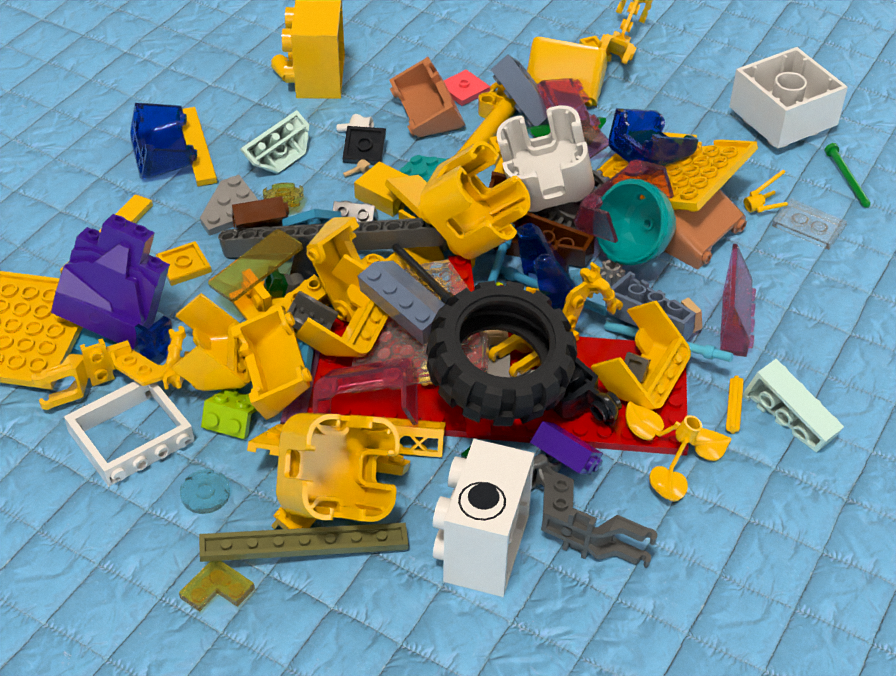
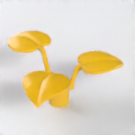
M631 401L627 404L626 421L630 430L636 436L645 440H652L655 434L661 437L676 429V438L682 444L669 470L663 466H657L649 474V481L652 487L662 497L669 499V501H679L684 497L688 489L685 476L681 473L673 472L687 443L695 446L696 453L702 458L717 461L724 455L731 441V438L702 428L701 421L692 415L686 416L681 423L677 421L673 426L663 430V420L657 413L638 406Z

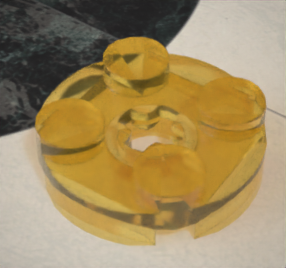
M295 183L273 184L272 189L268 191L267 187L263 189V199L282 196L283 201L287 202L289 207L300 206V201L304 199V189L301 185H299V188H296Z

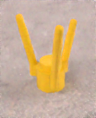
M785 170L774 175L759 188L750 192V196L744 198V206L748 212L757 211L760 213L765 210L788 205L787 202L764 206L765 199L776 192L773 190L764 195L760 193L782 176Z

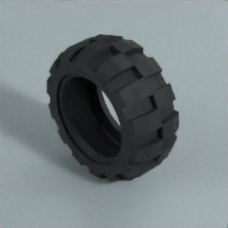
M494 280L478 283L472 292L466 287L448 299L447 305L445 304L438 310L432 321L426 349L428 356L426 366L430 380L435 386H439V395L452 409L458 405L463 409L462 415L479 423L480 419L484 418L493 420V426H512L515 419H520L522 424L539 418L543 416L545 410L548 411L554 408L563 398L575 369L577 345L573 332H570L571 325L560 308L554 310L551 307L552 301L549 297L538 290L534 294L524 290V284L508 281L506 286H497ZM501 330L510 332L521 337L532 346L540 359L541 365L531 373L519 377L495 376L476 367L463 352L461 343L471 335L482 331Z

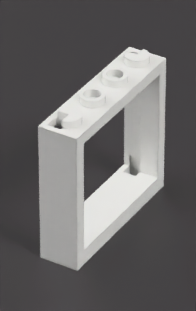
M134 381L64 416L69 434L108 487L194 442L192 426L156 382L142 386ZM154 397L177 427L107 463L85 434V431Z

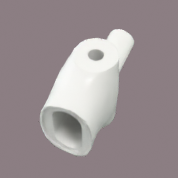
M354 114L349 123L337 124L336 128L337 132L347 131V126L374 127L372 117Z

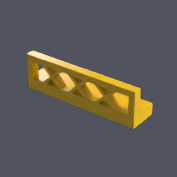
M379 417L390 421L395 426L399 439L403 436H410L416 442L410 448L403 447L400 443L399 454L431 457L443 456L446 422ZM427 438L438 439V450L427 449L422 442Z

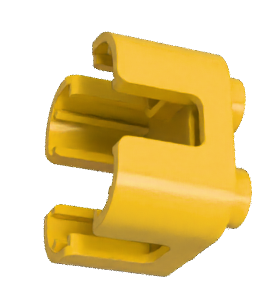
M477 141L439 164L423 188L418 204L421 218L426 223L432 224L445 238L451 252L470 260L514 238L517 230L510 223L525 216L530 208L529 192L519 177L512 176L492 188L486 187L476 174L495 164L499 157L498 152L484 141Z
M299 413L293 415L285 422L280 434L276 495L279 504L288 513L320 520H333V517L375 522L385 518L394 507L397 490L394 484L377 482V458L379 455L397 456L399 454L400 439L397 429L390 421L379 417L322 413Z

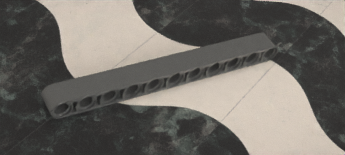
M422 218L357 222L359 227L353 231L357 237L352 240L356 251L392 249L395 243H398L402 248L434 247L447 243L432 224L426 223ZM324 224L228 229L222 231L218 235L223 255L230 258L295 254L298 238L304 237L312 240Z

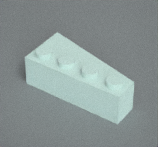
M777 359L758 371L743 393V397L747 401L752 399L758 403L757 408L763 413L768 411L775 416V422L780 426L791 428L792 435L816 453L831 442L844 428L838 419Z

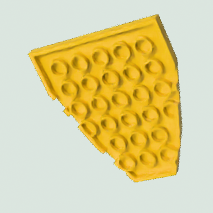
M714 140V145L702 146V142H695V144L684 148L683 144L651 147L652 152L640 154L639 150L616 153L598 170L603 172L604 177L611 179L612 185L627 179L647 181L666 194L673 210L681 209L695 212L699 211L755 153L758 145L757 141Z

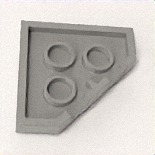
M240 175L220 181L203 211L200 221L209 236L234 227L232 220L233 204L258 200Z

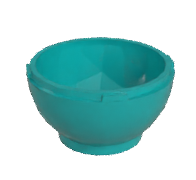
M627 179L618 182L599 199L596 206L594 225L598 243L607 255L606 257L621 265L644 264L655 259L665 251L676 230V216L666 194L655 185L641 179Z

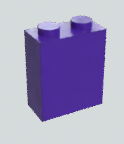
M542 421L530 442L579 474H592V472H596L603 462L600 459L603 455L602 452L555 423Z

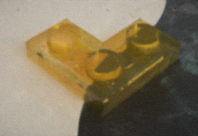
M210 561L179 592V596L183 601L200 612L217 594L238 607L255 589L252 581L224 562Z

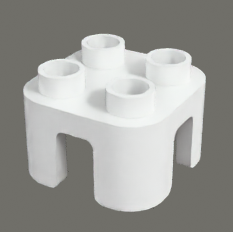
M560 105L547 109L546 113L551 132L545 136L530 138L523 116L507 119L497 130V141L503 159L502 164L506 179L517 176L524 183L530 195V208L528 212H538L545 208L581 201L594 188L595 181L578 112L572 107Z

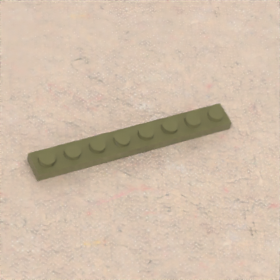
M406 523L199 534L200 562L408 550Z

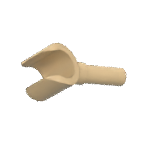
M362 159L358 162L357 167L344 172L343 175L347 177L360 171L365 174L371 169L369 167L371 164Z

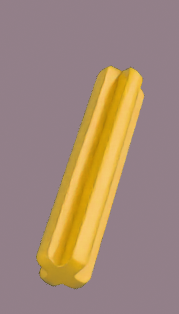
M737 375L730 379L726 430L731 432V434L740 431L744 380Z

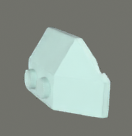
M296 110L243 146L240 150L252 165L278 174L306 154L309 124Z

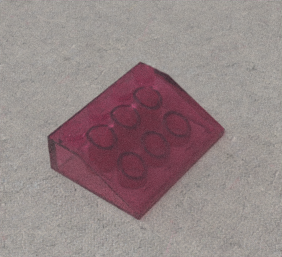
M733 244L723 288L719 350L733 353L735 356L747 357L748 349L753 348L754 335L750 334L754 331L755 319H751V317H754L755 304L752 301L755 300L756 288H752L753 279L738 244Z

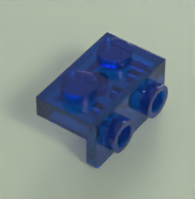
M162 316L148 329L140 324L135 326L139 354L157 365H160L168 356V345L171 342L169 336V329H172L171 319Z

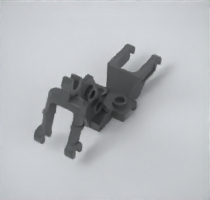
M549 454L534 456L531 490L541 484L544 487L542 531L564 540L562 549L567 551L571 547L582 552L581 558L584 559L590 553L596 559L618 556L633 564H638L640 560H643L644 567L650 565V553L618 540L615 535L624 534L640 542L650 538V544L654 545L658 536L654 529L647 528L620 515H616L602 525L595 527L597 518L573 508L574 480L558 473L562 462L551 463L553 457Z

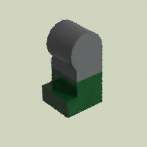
M269 267L263 285L272 297L284 298L287 293L300 286L304 281V277L299 273L291 275L282 274L278 268Z

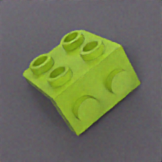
M237 389L222 390L204 401L201 428L246 439L249 434L251 414L257 410L251 404L248 394L238 393Z

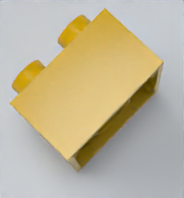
M295 0V7L285 8L286 28L282 29L283 52H288L289 59L285 60V82L295 83L296 98L341 99L345 60L342 0Z

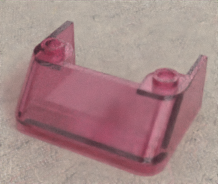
M578 79L542 80L536 85L546 109L563 105L572 107L578 112L590 159L612 144L599 127L601 122L598 117L588 112L584 103L590 100V97L583 90L584 87Z
M640 160L631 161L628 166L584 198L574 218L576 229L616 243L618 238L609 212L598 209L603 204L601 197L613 185L622 180L641 179L655 185L667 197L672 198L674 194L666 167Z
M400 358L333 369L321 377L314 385L313 413L331 414V398L336 394L386 386L392 390L401 389V408L411 423L417 425V368L412 360Z

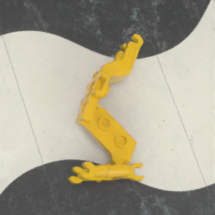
M627 0L619 2L616 9L617 13H622ZM653 0L631 1L627 12L630 14L627 19H623L619 28L622 29V33L614 31L613 35L603 34L598 47L604 49L606 53L611 52L618 55L622 60L621 63L627 64L628 60L631 61L637 47L629 43L631 37L625 35V32H630L633 22L630 20L633 14L637 15L641 6L639 5L640 3H646L639 22H645Z
M593 262L590 263L591 270L588 268L580 270L583 282L570 290L566 296V303L562 311L571 325L570 332H573L576 341L579 340V333L574 329L587 297L591 299L593 293L598 294L600 292L607 304V311L612 315L615 314L616 309L621 310L623 307V303L615 298V292L611 289L609 283L601 277L600 267ZM515 334L497 346L492 347L488 352V358L493 362L496 360V356L502 358L513 350L521 353L532 352L510 367L509 374L512 377H517L518 372L522 375L534 366L539 367L541 365L540 359L532 346Z
M179 326V331L177 332L169 329L171 342L168 345V356L164 365H157L131 349L128 340L106 347L103 338L98 340L99 343L85 347V344L80 345L82 355L70 354L61 365L42 370L40 377H37L35 374L31 376L35 386H42L68 376L75 378L69 388L50 394L48 396L49 400L44 401L43 398H40L41 408L49 410L84 397L88 379H90L92 387L114 380L112 370L115 369L142 386L163 380L165 389L169 388L170 383L177 389L181 388L184 378L173 371L172 366L183 358L180 357V351H182L183 339L186 337L184 327Z

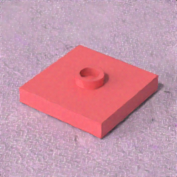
M464 70L444 80L453 100L461 106L477 99L481 93L490 91L488 84L468 70Z

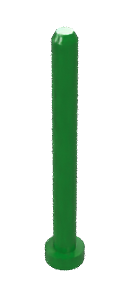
M836 143L828 144L824 149L826 155L833 158L863 207L868 208L871 202L840 156L838 145Z

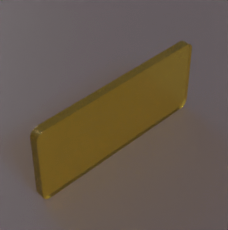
M276 229L208 281L209 287L229 301L234 302L303 249L302 243L282 230Z

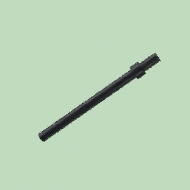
M395 243L392 246V250L447 305L448 299L453 297L454 294L447 292L398 243Z

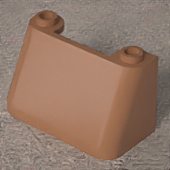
M429 57L389 80L392 85L390 90L395 98L399 97L410 119V125L407 127L412 136L416 135L418 138L457 130L466 125L445 82Z
M719 189L699 211L674 210L676 230L664 252L698 270L704 264L709 263L712 258V246L729 230L734 234L744 230L747 224L746 216Z

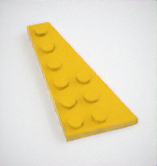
M277 424L248 441L247 451L256 452L257 448L270 450L269 455L279 456L280 434L284 424ZM400 454L397 456L379 455L376 472L403 476L409 470L411 461L404 459V456Z

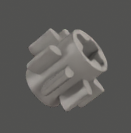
M612 260L602 262L600 274L610 286H613L625 275V270L622 269L621 264L615 263Z

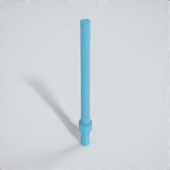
M609 321L604 326L605 330L635 337L639 330ZM687 342L691 352L701 354L704 358L711 360L717 358L728 362L733 360V353L719 350L716 346L708 344L703 346Z

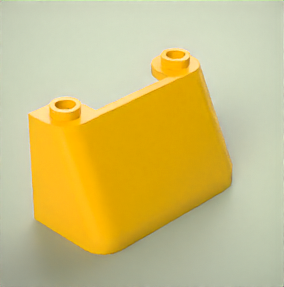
M533 38L527 72L541 90L578 96V100L582 105L587 107L597 106L607 69L606 51L599 47L550 38Z
M334 217L324 224L307 245V256L312 261L335 311L338 312L337 318L350 322L358 307L351 304L346 297L349 284L337 278L331 272L344 254L362 264L352 242L357 237L353 231L359 225L355 217Z
M281 305L231 327L233 338H237L241 342L239 349L246 359L253 388L250 389L251 393L248 394L250 402L266 420L277 416L310 387V382L313 381L309 369L305 368L293 325L296 324L291 312L287 313Z

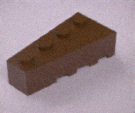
M527 212L525 216L512 222L517 233L512 238L511 246L507 249L505 255L586 267L594 254L595 236Z

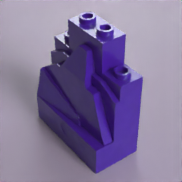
M112 214L102 224L101 232L86 227L76 237L70 260L63 266L51 313L114 342L120 343L128 340L131 349L134 350L153 328L170 266L169 263L162 261L160 258L149 255L155 232L115 214Z

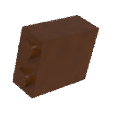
M282 196L232 205L234 229L259 228L264 225L270 227L283 226L282 219L287 218L289 215L288 203L283 201Z

